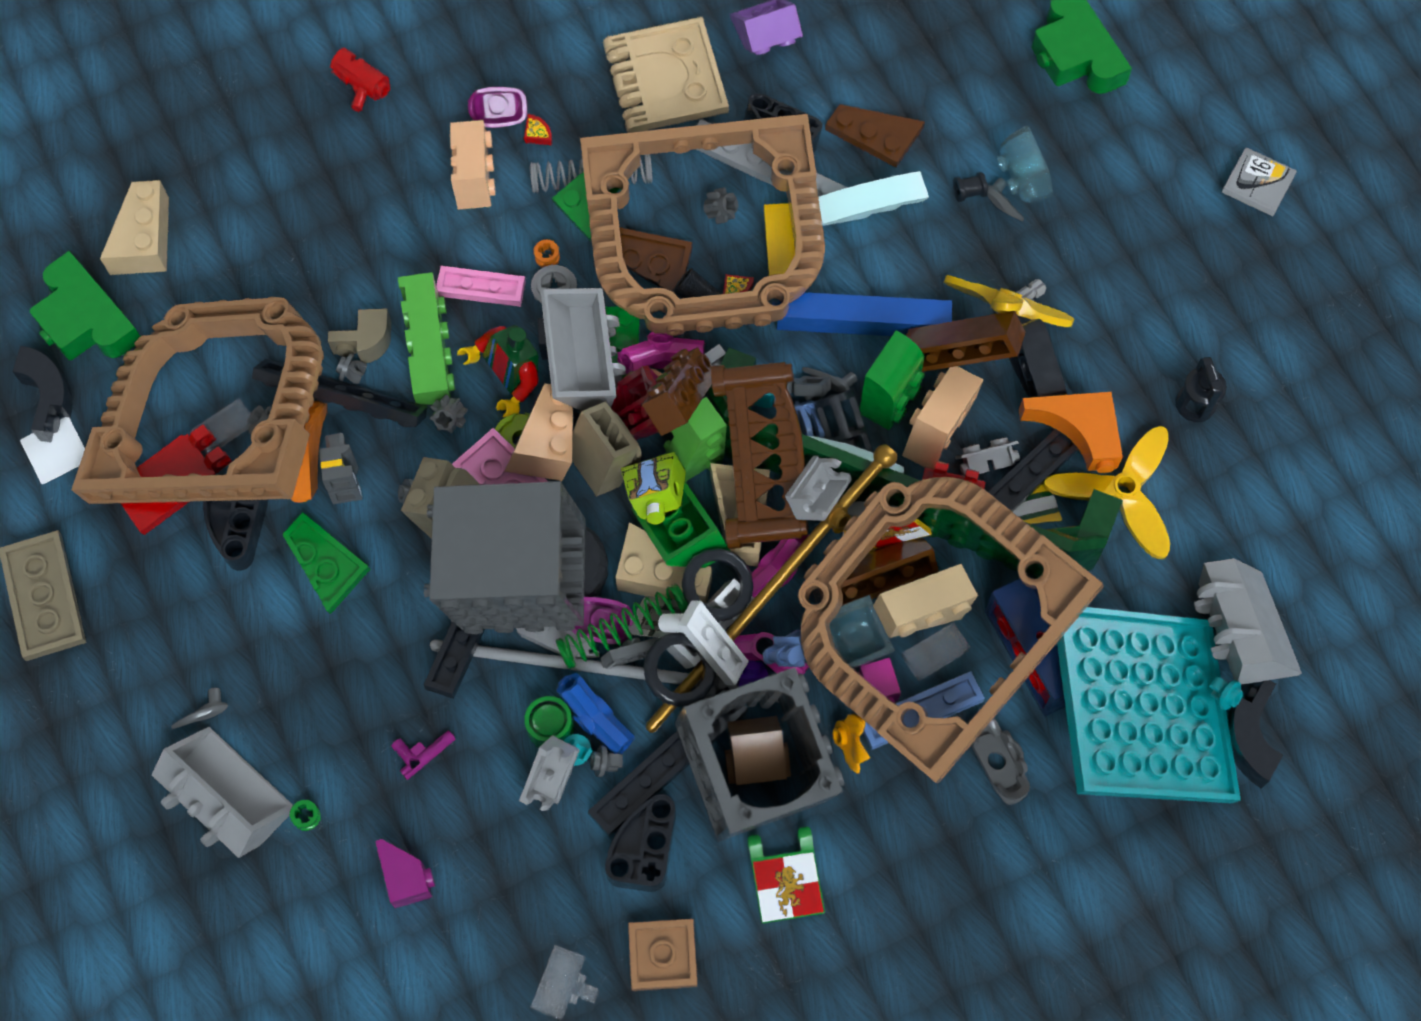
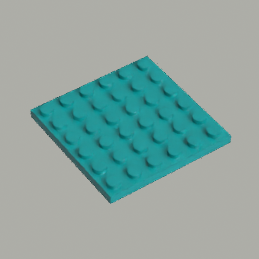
M1087 607L1057 642L1077 794L1235 803L1241 800L1227 712L1219 707L1218 700L1211 697L1213 689L1209 688L1215 677L1221 678L1218 659H1215L1211 653V648L1216 645L1213 627L1210 626L1208 620Z

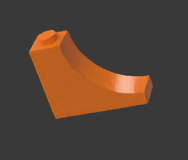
M1112 392L1023 398L1019 408L1020 421L1042 423L1065 434L1080 450L1085 460L1087 471L1097 470L1099 473H1108L1118 468L1123 455Z
M314 401L313 406L309 408L310 417L304 426V429L310 436L291 501L297 503L312 500L318 489L319 443L322 426L327 414V403Z

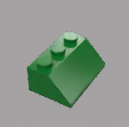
M684 482L681 506L676 510L666 512L665 520L660 524H651L647 519H641L635 509L631 508L667 566L686 567L692 557L707 549L721 548L730 551L718 528L686 482ZM715 561L707 562L701 568H706Z

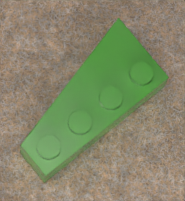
M432 272L398 277L399 289L404 301H401V308L405 326L408 328V330L404 331L408 353H411V356H408L413 396L417 404L424 406L432 405L436 400L441 402L445 395L451 398V391L456 390L453 373L448 374V365H452L453 362L450 347L445 348V339H450L448 323L442 321V314L447 313L445 297H439Z

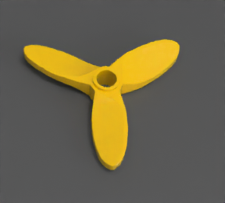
M946 275L944 283L948 286L990 304V308L998 313L1015 311L1018 316L1031 320L1041 319L1043 322L1063 327H1072L1074 322L1073 317L1062 311L1036 303L1031 299L1022 297V294L1004 288L998 290L951 275Z
M1158 426L1148 431L1134 446L1122 472L1116 476L1076 472L1052 475L1044 481L1043 487L1047 491L1061 497L1089 501L1095 489L1123 500L1120 511L1125 525L1144 551L1156 559L1163 560L1167 557L1170 551V540L1165 525L1155 506L1140 491L1141 486L1157 469L1167 448L1169 439L1168 431L1165 427ZM1118 486L1127 487L1131 493L1122 492Z

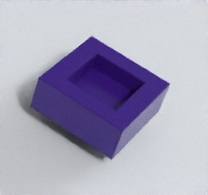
M748 660L737 682V687L769 677L763 662Z

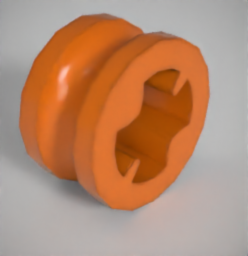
M549 239L539 241L534 247L536 263L542 268L549 265H557L560 260L558 245ZM545 250L551 251L552 255L549 254V258H543L542 253L545 254Z

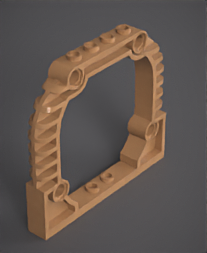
M808 114L580 138L594 265L598 281L614 304L634 317L645 319L646 327L651 332L656 334L667 333L668 335L676 336L691 330L709 332L719 327L737 329L746 324H755L756 326L769 325L773 321L782 320L788 313L789 303L802 296L816 280L823 265L825 238L816 184L817 175ZM752 143L753 154L760 157L772 168L771 182L773 186L787 193L795 245V256L784 274L764 277L756 284L753 291L679 299L674 292L665 288H642L628 273L622 254L618 209H622L629 202L628 179L641 166L640 155L665 152L686 153L693 149L714 150L721 146ZM789 170L792 173L789 175H783L780 173V171ZM612 188L621 189L619 193L609 192ZM770 299H778L782 303L778 306H773L768 301ZM657 311H662L666 314V316L657 319L654 318L652 314Z
M271 296L262 299L245 298L243 300H219L218 302H194L175 305L166 313L164 320L152 326L155 332L138 338L134 343L136 348L133 351H128L123 357L125 363L123 366L118 367L116 372L118 379L111 386L113 394L106 401L107 412H103L101 416L102 427H92L71 490L89 504L292 499L310 436L304 429V426L309 420L310 414L308 411L313 406V394L317 391L319 385L317 379L322 374L323 369L321 364L324 359V352L319 336L303 320L294 307L286 299ZM267 335L277 345L287 346L285 364L267 420L257 424L251 433L252 444L244 453L229 464L226 475H199L192 473L188 476H174L170 474H165L163 477L140 476L135 462L142 454V445L135 439L151 386L159 370L176 352L195 350L208 338Z
M951 477L924 479L908 487L901 483L893 482L883 487L879 493L873 492L864 503L866 509L859 517L853 516L845 525L844 530L846 533L839 541L833 540L825 549L824 555L826 557L819 565L813 564L805 573L804 579L806 581L800 587L798 594L800 603L806 608L801 621L802 649L812 673L830 692L936 783H940L1104 587L1100 580L1045 536L1039 534L987 491L966 480ZM895 493H902L905 497L903 504L897 508L891 507L889 505L890 497ZM926 508L952 510L964 516L1013 554L1020 561L1018 573L1021 581L1029 588L1038 590L1041 618L1050 626L1027 655L1021 652L1010 665L1013 671L1006 680L1000 677L989 690L992 694L991 698L969 724L958 716L930 718L924 707L914 702L902 703L900 706L896 705L845 661L835 648L830 631V622L838 614L843 603L841 585L891 526L903 527L911 524ZM1034 563L1042 565L1044 568L1043 575L1038 579L1028 578L1026 576V569L1029 565ZM814 589H821L824 594L822 601L816 605L811 604L809 601L810 593ZM909 710H916L920 717L919 722L915 727L909 728L904 724V715Z

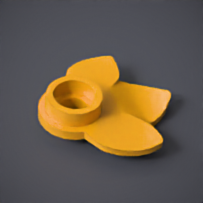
M848 714L845 720L836 722L832 736L834 743L843 750L849 768L858 774L860 773V763L870 759L869 754L860 742V736L865 729V721L856 714Z

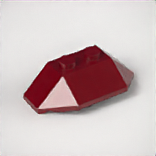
M648 365L640 367L617 383L615 388L616 397L610 407L613 412L618 414L635 440L659 432L642 406V403L649 395L647 391L656 385L657 382L655 380L658 378Z

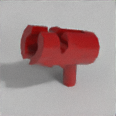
M342 48L333 57L330 68L333 69L332 73L346 85L348 83L352 85L356 94L351 108L354 111L360 112L367 96L373 100H379L387 96L390 91V79L366 63L364 59L359 58L356 60V54L346 48Z

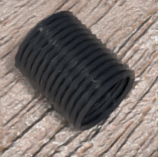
M693 268L689 269L673 288V292L680 299L720 294L717 288L713 287L711 283L706 281Z

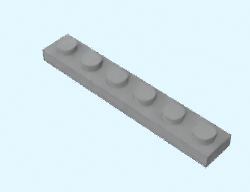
M700 119V121H699V123L697 124V126H698V125H707V124H711V123L706 122V121ZM752 143L721 146L714 150L696 149L773 185L771 182L772 168L760 157L753 154ZM789 170L780 171V173L783 175H789L792 173ZM816 173L818 196L848 188Z

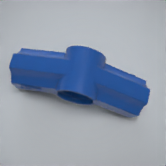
M576 672L572 675H566L559 681L556 691L574 713L572 717L587 734H593L612 754L624 753L635 740V736L613 715L614 713L608 704L597 694H594L585 680Z

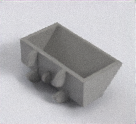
M603 288L540 290L553 399L580 411L603 402H607L611 407L616 397L615 385L622 380V376L619 375H625L626 370L624 365L612 363L611 356H615L617 352L616 347L610 346L609 338L616 334V328L613 327H619L620 324L618 317L606 315Z
M1234 558L1204 563L1199 580L1200 589L1197 591L1198 598L1204 599L1194 602V606L1199 613H1210L1211 617L1208 619L1211 627L1216 629L1217 635L1214 637L1215 644L1221 645L1211 648L1213 657L1219 660L1227 659L1234 680L1240 682L1241 685L1302 674L1263 573Z
M210 727L164 748L152 773V776L171 793L161 800V804L166 809H171L181 803L188 809L187 813L190 816L196 817L210 830L201 837L200 841L202 844L209 847L220 840L238 858L259 847L290 816V810L293 806Z

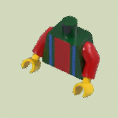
M512 325L508 328L499 326L484 333L475 341L474 346L460 348L457 356L467 353L468 360L463 363V365L478 362L480 352L483 353L482 357L512 395L511 399L500 400L496 405L497 410H506L503 417H507L515 413L519 414V402H524L537 386L539 381V355L526 338V332L517 325Z

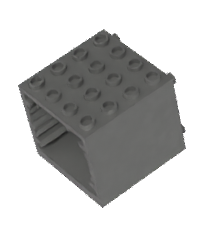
M561 481L434 487L433 504L427 505V509H430L427 510L428 518L433 517L430 584H424V588L427 589L424 590L425 597H430V601L468 634L483 633V629H495V632L511 633L513 628H525L529 632L544 631V627H556L560 631H571L575 629V626H584L586 518Z
M795 667L685 706L675 721L677 732L718 842L820 805L843 792L841 786L844 785L842 773L838 766L833 768L829 757L832 754L830 742L826 735L821 736L817 726L821 722L818 710L814 704H809L805 694L809 692L808 684L802 673L798 674ZM778 699L784 714L779 721L780 723L787 722L804 770L799 774L800 776L806 774L810 785L801 790L794 801L786 805L769 808L748 806L739 801L738 795L730 796L708 734L714 732L712 724L723 712L726 714L731 709H740L745 704L748 707H755L758 702L761 708L769 709Z

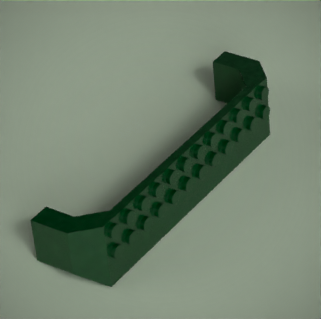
M728 348L721 365H725V368L756 365V358ZM711 385L708 390V399L727 425L725 453L732 458L727 395L715 397ZM769 424L751 440L771 450L778 448L780 444L779 439L776 437L778 426L776 424ZM802 434L804 468L813 456H818L819 458H833L841 461L838 468L831 467L832 470L838 473L845 472L850 474L852 481L839 498L840 500L872 461ZM777 454L771 455L756 467L758 469L771 470L781 474V476L783 474L781 468H779L781 457ZM883 468L854 502H866L873 492L879 493L887 484L896 482L908 487L920 480L890 468ZM1094 489L1078 526L1043 529L1030 523L1027 524L1089 571L1094 569L1106 546L1123 500ZM893 494L889 499V505L900 507L905 499L904 494ZM926 508L918 517L921 522L931 529V535H928V537L935 538L937 536L947 540L955 548L970 549L983 559H995L1004 563L1007 568L1018 571L1020 561L964 516L952 510ZM1034 563L1028 566L1026 572L1033 574V577L1038 579L1043 575L1044 568L1042 565Z

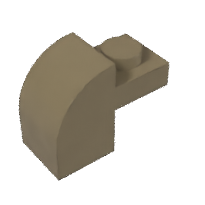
M360 309L358 310L357 330L328 331V343L332 353L348 357L350 353L358 354L360 361L365 364L379 359L387 351L391 342L392 322L388 310Z

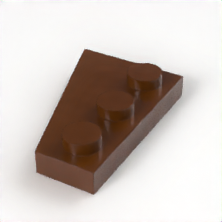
M840 104L826 123L825 130L897 168L923 130L925 122Z
M620 228L622 254L627 269L660 288L673 292L677 282L687 272L693 243Z

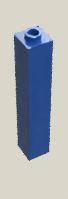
M804 292L797 300L789 303L787 315L782 320L777 321V330L892 336L897 330L907 335L908 330L912 328L952 322V300ZM780 300L778 302L772 301L773 306H778L782 303Z

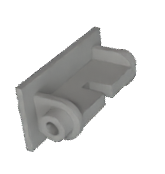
M1003 437L990 441L991 447L980 449V445L977 444L962 448L963 454L955 456V459L963 458L964 464H960L961 474L965 476L967 468L977 470L979 474L989 472L987 460L992 461L994 470L1014 466L1015 462L1020 461V456L1017 450L1012 449V445L1019 444L1018 441L1009 442L1008 437Z

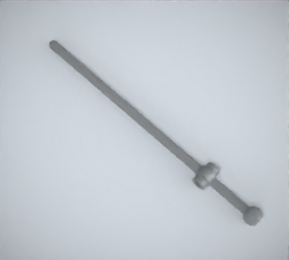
M432 640L430 643L431 649L439 652L444 640ZM478 645L473 657L568 669L562 656L483 645ZM574 658L576 667L568 669L645 680L644 669L639 666L622 664L606 669L603 668L601 661L587 660L585 662L583 659ZM657 669L658 678L661 682L680 685L689 674ZM716 673L714 685L703 699L715 696L716 692L726 687L730 690L738 688L737 684L726 685Z

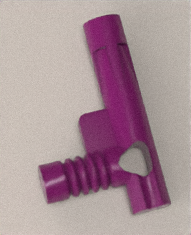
M448 730L427 748L419 742L409 749L401 738L393 742L391 747L407 764L400 772L408 780L456 739ZM411 761L420 762L417 767L411 768Z

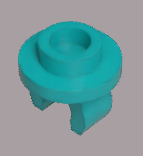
M1215 677L1209 685V688L1213 689L1211 697L1219 701L1220 708L1228 710L1240 703L1243 696L1240 682L1233 680L1228 684L1224 679Z
M571 734L564 740V742L580 749L574 764L575 766L581 765L588 760L592 750L590 742L586 737L580 734Z

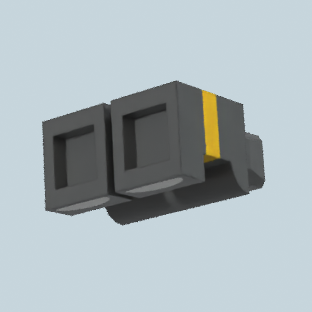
M343 433L325 436L326 448L319 449L322 481L332 503L339 504L363 500L361 487L355 475L359 467L350 445H345Z

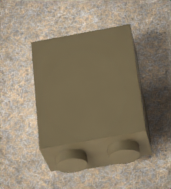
M607 402L581 411L572 436V462L597 497L620 487L624 480L621 468L639 463L642 456L639 444Z
M423 457L401 511L432 539L433 517L428 518L427 510L430 509H427V505L433 504L434 487L480 484L467 470L455 468L448 460Z

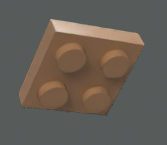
M693 919L629 923L632 991L697 987Z

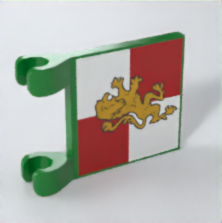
M810 827L799 828L797 832L801 851L763 857L761 837L759 835L748 837L747 843L761 924L825 914Z

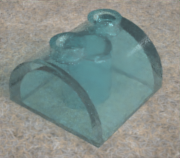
M1029 125L1013 132L1002 142L1000 146L1001 155L996 157L1002 173L1009 171L1011 178L1007 180V184L1011 194H1019L1021 200L1028 203L1053 197L1050 171Z
M870 595L843 605L835 618L830 622V631L835 648L853 669L892 654L895 651L873 607L874 604Z

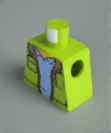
M675 452L621 468L629 501L641 519H647L651 524H660L665 520L666 512L676 510L681 506L686 471Z

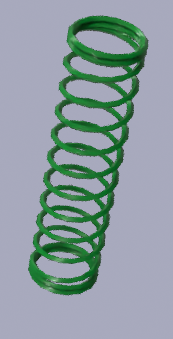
M674 583L671 587H667L666 595L668 601L660 592L655 593L656 605L649 597H645V611L640 604L634 602L633 612L635 618L625 607L621 611L623 622L615 613H611L612 628L605 619L600 618L601 634L593 624L589 623L588 632L590 640L581 629H577L579 646L569 634L565 636L566 645L562 638L556 639L557 647L568 669L576 667L568 638L572 641L582 659L587 662L580 633L589 644L595 656L598 657L599 654L592 636L591 627L600 638L606 650H610L602 621L611 632L617 644L621 646L613 616L620 623L629 640L632 641L624 610L630 616L641 635L644 633L637 616L636 606L641 610L650 627L654 630L655 627L648 610L647 600L659 617L662 615L658 595L666 603L670 612L676 614L669 595L670 589L679 609L684 614L688 604L678 584Z

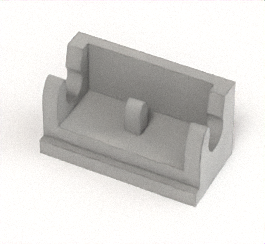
M818 456L811 458L785 495L796 520L825 521L852 481L849 473H838L832 470L831 467L838 468L841 461L833 458H819Z
M551 736L538 750L519 801L528 805L533 800H539L542 802L540 808L542 811L548 810L554 803L558 804L580 749Z

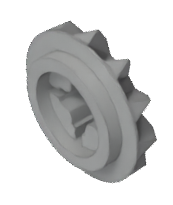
M549 265L541 268L536 272L531 282V289L535 300L541 302L540 290L551 289L549 287L553 283V278H555L557 285L560 286L558 289L576 288L577 282L574 274L568 268L561 265Z

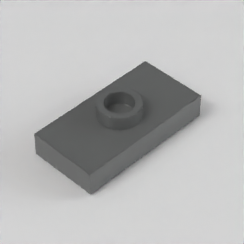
M656 637L642 642L640 638H633L632 641L627 640L623 642V647L609 650L600 658L603 668L608 669L646 658V653L659 638Z

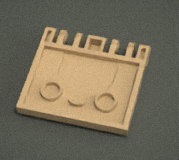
M703 17L609 36L603 40L607 60L610 63H617L612 65L610 71L614 76L613 82L617 96L620 98L619 104L622 108L631 107L622 114L627 133L648 131L649 129L729 112L728 101Z

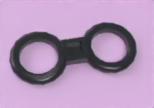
M714 548L704 550L692 557L684 569L681 585L688 605L691 601H701L696 593L695 578L702 565L707 562L720 561L731 566L737 573L740 581V591L735 602L727 608L721 609L709 607L702 602L719 623L720 621L731 620L744 611L751 601L754 585L752 573L742 558L732 551ZM668 633L656 640L646 653L643 666L645 682L653 695L666 704L681 707L697 703L706 697L714 685L716 672L684 633ZM670 646H688L697 652L702 660V679L698 686L689 693L679 694L671 692L663 686L658 678V659L663 651Z

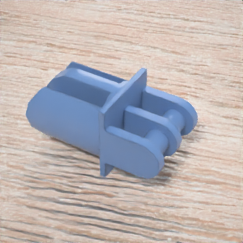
M798 400L794 401V407L803 435L813 436V427L817 437L824 438L825 433L816 414L814 402L812 400H806V402L801 403Z
M795 630L786 636H773L774 645L763 652L765 664L776 662L781 667H805L801 630Z

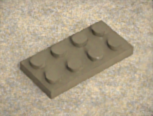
M57 530L1 547L0 558L22 658L25 661H29L87 643L62 534Z

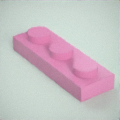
M441 266L436 287L439 297L444 296L447 298L521 307L526 280L525 276Z

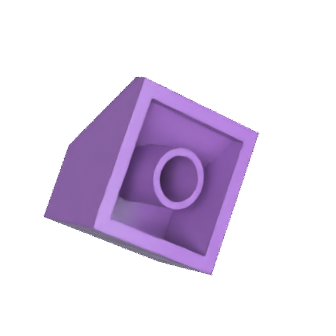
M771 0L730 14L744 48L752 53L754 52L755 55L769 52L770 47L780 44V46L791 45L796 42L795 38L803 36L796 6L794 3L786 0Z

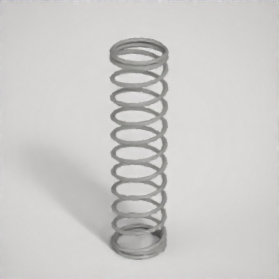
M650 154L644 155L645 175L641 158L640 170L643 182L649 184L652 183ZM581 158V160H580L579 174L582 173V166H583V159H582V158ZM571 159L569 160L568 184L571 182V167L574 179L576 178L574 164ZM560 160L557 166V187L549 161L546 166V187L544 186L539 163L531 162L530 173L533 193L539 192L538 173L544 192L548 190L549 171L555 191L559 189L560 169L564 186H567ZM637 169L634 171V177L633 174L631 175L634 185L637 182Z

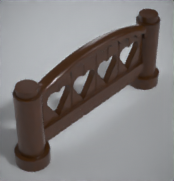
M779 362L725 368V365L712 366L711 382L714 396L727 395L738 512L737 518H726L725 520L728 548H742V544L799 539L802 536L808 535L807 520H796L785 497L804 470V448L800 424L793 401L787 390L788 382H794L792 363ZM767 393L774 394L776 399L773 406L776 408L777 414L772 419H767L748 409ZM769 424H776L778 426L776 437L779 439L780 444L774 450L751 440ZM773 454L781 457L779 468H781L783 474L779 480H773L754 469ZM781 485L784 488V494L781 498L785 501V508L781 511H776L757 501V499L773 486Z

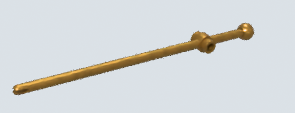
M886 444L880 445L875 449L873 453L874 461L835 504L825 521H821L727 629L726 633L732 641L739 636L831 528L838 529L839 531L844 530L845 525L851 519L847 511L848 508L883 468H890L895 465L897 453ZM702 660L676 688L675 693H689L701 680L703 675ZM663 703L646 723V730L650 733L655 732L677 706Z

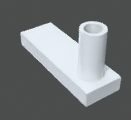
M691 601L684 614H662L660 616L658 625L662 632L684 633L726 685L737 684L748 663V659L701 601Z

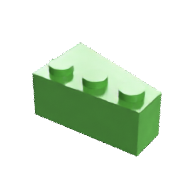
M707 397L701 400L686 424L671 431L674 436L672 441H666L663 446L666 450V453L663 455L675 452L686 471L685 482L706 469L710 470V463L721 464L724 459L727 425Z

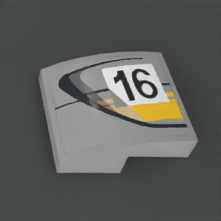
M1246 147L1222 193L1274 216L1297 171Z

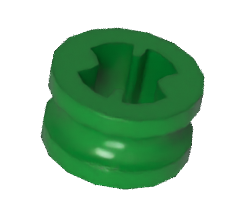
M301 800L292 806L290 819L299 830L310 831L318 826L321 820V813L313 802ZM305 808L310 813H313V817H308L310 821L306 823L298 818V814H303L301 810Z

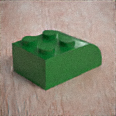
M897 330L865 375L860 404L862 416L887 430L891 429L894 422L899 424L907 412L905 406L909 400L915 401L922 389L920 384L925 376V373L922 372L924 355L921 349L910 338Z

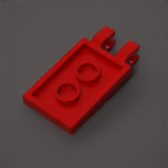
M203 424L192 431L190 436L188 434L185 436L183 434L139 465L137 470L141 477H163L165 474L188 476L192 473L216 475V473L230 464L232 460L220 446L206 454L205 457L202 455L201 451L217 440L211 430L207 429ZM189 502L120 504L139 532L146 535Z
M936 461L935 469L929 467L924 469L922 480L936 477H951L966 480L982 489L985 487L986 482L978 479L979 471L967 468L965 476L947 472L949 464Z

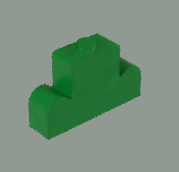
M1051 0L1046 21L1048 25L1035 31L1032 50L1036 55L1039 66L1046 70L1056 86H1061L1087 75L1086 83L1088 88L1098 94L1107 93L1126 85L1132 68L1088 1Z
M70 251L45 268L43 280L52 294L30 309V313L42 330L38 333L49 347L55 344L68 360L75 359L94 344H97L102 354L109 358H118L135 347L134 343L140 338L136 328Z

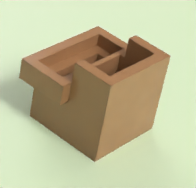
M777 716L727 722L731 750H725L729 784L736 783V785L782 780L791 776L788 745L783 743L782 729Z

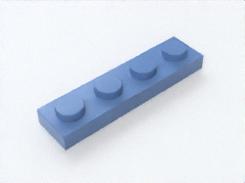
M970 671L900 701L896 705L900 706L902 703L914 702L924 707L930 718H947L982 703L985 698ZM909 710L905 713L903 721L907 727L912 728L918 724L920 718L916 710ZM865 722L863 734L871 750L889 743Z

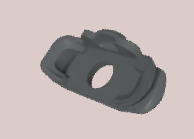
M993 718L971 746L992 787L1007 805L1016 804L1024 799L1030 790V783L1025 776L1028 767L1024 761V753L1021 746L1012 738L1009 731H1002L997 721ZM997 753L1003 757L1005 764L1002 769L997 770L989 765L988 756L990 754Z

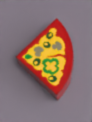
M528 114L524 135L525 143L552 145L551 130L544 120Z
M726 275L723 294L751 291L754 277Z

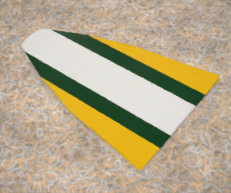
M1043 484L1013 511L1019 518L1030 524L1062 521L1054 494L1047 491Z

